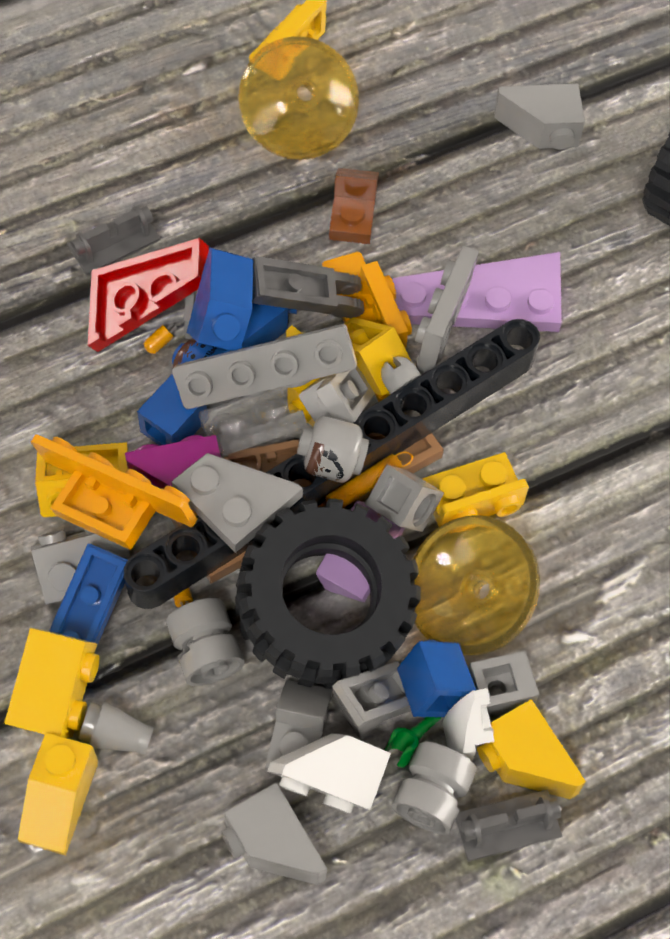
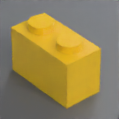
M30 628L4 724L41 734L46 732L64 738H72L74 731L81 729L87 713V702H83L87 682L92 683L99 668L100 656L95 654L98 643L42 629Z

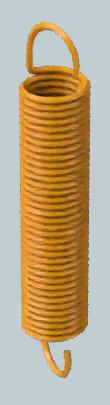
M410 452L389 455L332 493L326 495V502L328 499L343 500L342 508L350 505L375 487L387 464L403 468L412 462L413 455ZM407 453L411 456V460L407 464L402 465L397 457L398 455Z

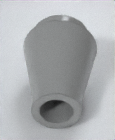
M105 701L103 705L91 702L81 728L79 740L89 742V745L97 749L129 751L145 755L154 727L142 723Z

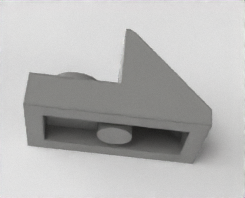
M356 366L354 370L321 377L300 393L299 398L315 422L321 416H329L353 423L375 395V392L358 366Z
M398 661L381 666L372 672L366 671L360 673L359 676H351L339 680L332 686L336 704L360 740L365 739L383 721L411 711L397 667L400 665Z
M286 680L276 707V722L266 760L265 773L273 774L267 771L271 761L323 737L333 689H325L324 687L314 685L307 687L298 685V682Z

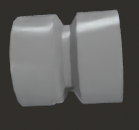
M206 598L187 603L177 608L167 617L166 625L175 648L183 650L178 655V659L187 684L191 686L212 684L232 676L244 666L245 662L237 638L232 634H228L232 629V625L224 602L219 598Z
M422 742L409 766V771L413 778L403 779L392 803V808L399 816L413 825L433 833L449 834L460 811L456 798L466 797L478 769L467 757L447 746L434 742Z

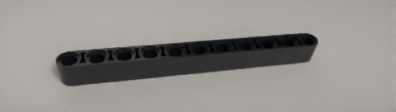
M524 319L511 320L362 412L357 420L353 422L361 428L362 438L369 440L361 473L389 455H397L528 372L533 366L540 341V333L537 327ZM510 345H518L524 349H515ZM483 366L488 368L490 371L483 372L476 369L475 367ZM449 388L456 393L446 394L440 391V389ZM413 410L421 415L411 417L403 412ZM370 433H379L382 434L385 438L381 440H374L369 438L367 435ZM297 453L266 472L291 482L297 479H306L312 483L307 487H302L303 497L289 508L292 512L298 511L301 502L315 499L317 505L321 504L326 500V495L343 486L346 482L340 483L310 475L304 467L305 456ZM352 474L351 478L348 481L354 479L358 475ZM197 515L198 520L193 527L183 524L127 560L124 567V580L130 601L143 609H153L162 605L244 553L248 545H252L254 538L235 553ZM186 550L198 554L189 561H181L176 558L180 552ZM145 575H152L158 578L150 586L136 584V581Z

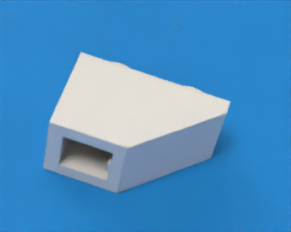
M331 733L271 761L267 771L282 777L279 784L280 787L306 797L309 789L326 795L323 801L324 805L351 814L353 806L371 810L391 753L351 736Z

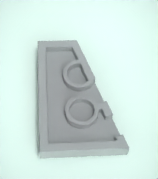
M463 246L456 262L448 260L440 283L445 288L444 290L440 288L435 289L428 309V313L433 315L431 319L425 316L422 318L415 338V342L422 344L416 366L421 376L436 367L437 362L440 363L451 328L455 325L471 283L479 254L478 250Z

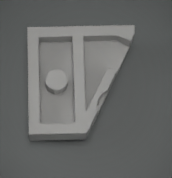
M209 453L205 454L172 481V487L178 489L189 498L190 502L188 505L235 553L252 540L265 523L270 525L277 513L290 508L303 497V488L297 483Z

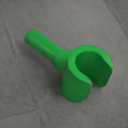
M425 717L411 729H394L384 751L388 752L391 749L400 750L403 754L397 766H407L419 745V740L441 720V717Z

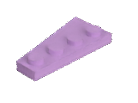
M560 252L475 265L471 283L454 327L497 329L511 320L524 319L533 323L538 331L559 332L562 323ZM444 270L392 278L396 290L395 302L399 311L405 310L411 324L420 325L424 316L431 319L433 314L428 313L434 291L436 288L443 290L445 288L444 285L440 284Z

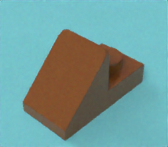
M338 168L335 175L329 240L370 244L379 172Z

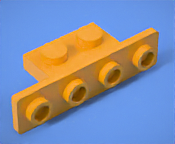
M360 252L324 261L322 267L334 268L336 272L354 274L360 277L361 291L349 295L337 294L363 301L364 312L356 318L394 327L406 349L408 335L412 334L411 322L405 310L399 311L395 302L396 290L393 280L389 275H383L378 261L366 264ZM342 317L344 323L350 320V318ZM375 394L378 402L390 396Z
M35 434L31 440V444L45 462L72 474L50 507L56 516L131 550L155 512L189 527H193L198 520L188 505L190 502L189 498L174 487L165 486L164 489H160L151 485V482L141 473L132 469H127L125 473L119 471L104 457L92 452L89 456H85L77 452L76 448L69 442L56 436L49 440Z

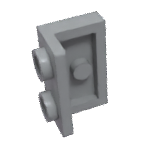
M84 529L85 532L66 536L65 530L53 531L38 536L39 544L31 546V552L45 604L63 600L88 543L127 560L131 558L129 549Z

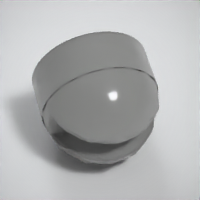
M393 357L395 369L387 362L383 364L381 378L390 394H393L421 376L415 365L405 357Z

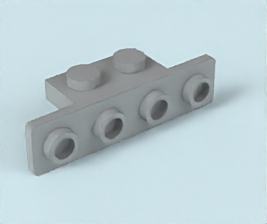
M340 324L177 364L174 366L172 373L184 408L191 409L241 396L253 398L271 389L283 386L287 388L299 387L313 379L354 370L357 366V359L347 326Z

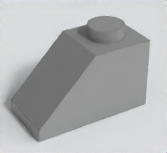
M578 83L498 87L494 109L496 120L539 149L554 148L562 150L579 147L585 119Z
M277 782L224 812L227 828L221 831V834L234 858L243 855L250 868L319 885L326 880L327 867Z

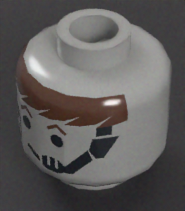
M321 416L316 420L313 429L303 428L297 454L305 456L304 467L310 475L344 483L351 478L352 474L360 475L366 458L369 440L362 438L363 433L359 425L329 416Z

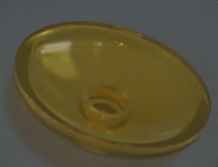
M294 36L273 41L254 55L242 74L238 90V103L243 123L259 145L270 153L282 158L308 160L332 151L348 136L357 117L359 94L351 68L336 50L319 40ZM299 87H305L310 91V100L304 101L299 98L297 93Z
M472 515L449 521L437 528L425 539L413 560H416L419 575L415 579V585L421 587V599L415 609L417 614L415 625L428 640L459 643L463 655L473 656L490 653L505 646L518 636L534 613L540 592V571L537 558L523 535L499 519ZM489 584L490 591L485 598H480V589L484 585Z

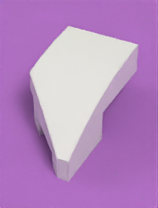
M488 688L474 690L460 699L448 711L442 722L447 746L461 753L472 762L476 752L475 745L494 742L493 729L487 711V705L490 704Z

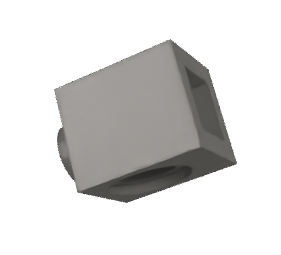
M387 464L365 505L402 528L423 532L444 492L410 471Z

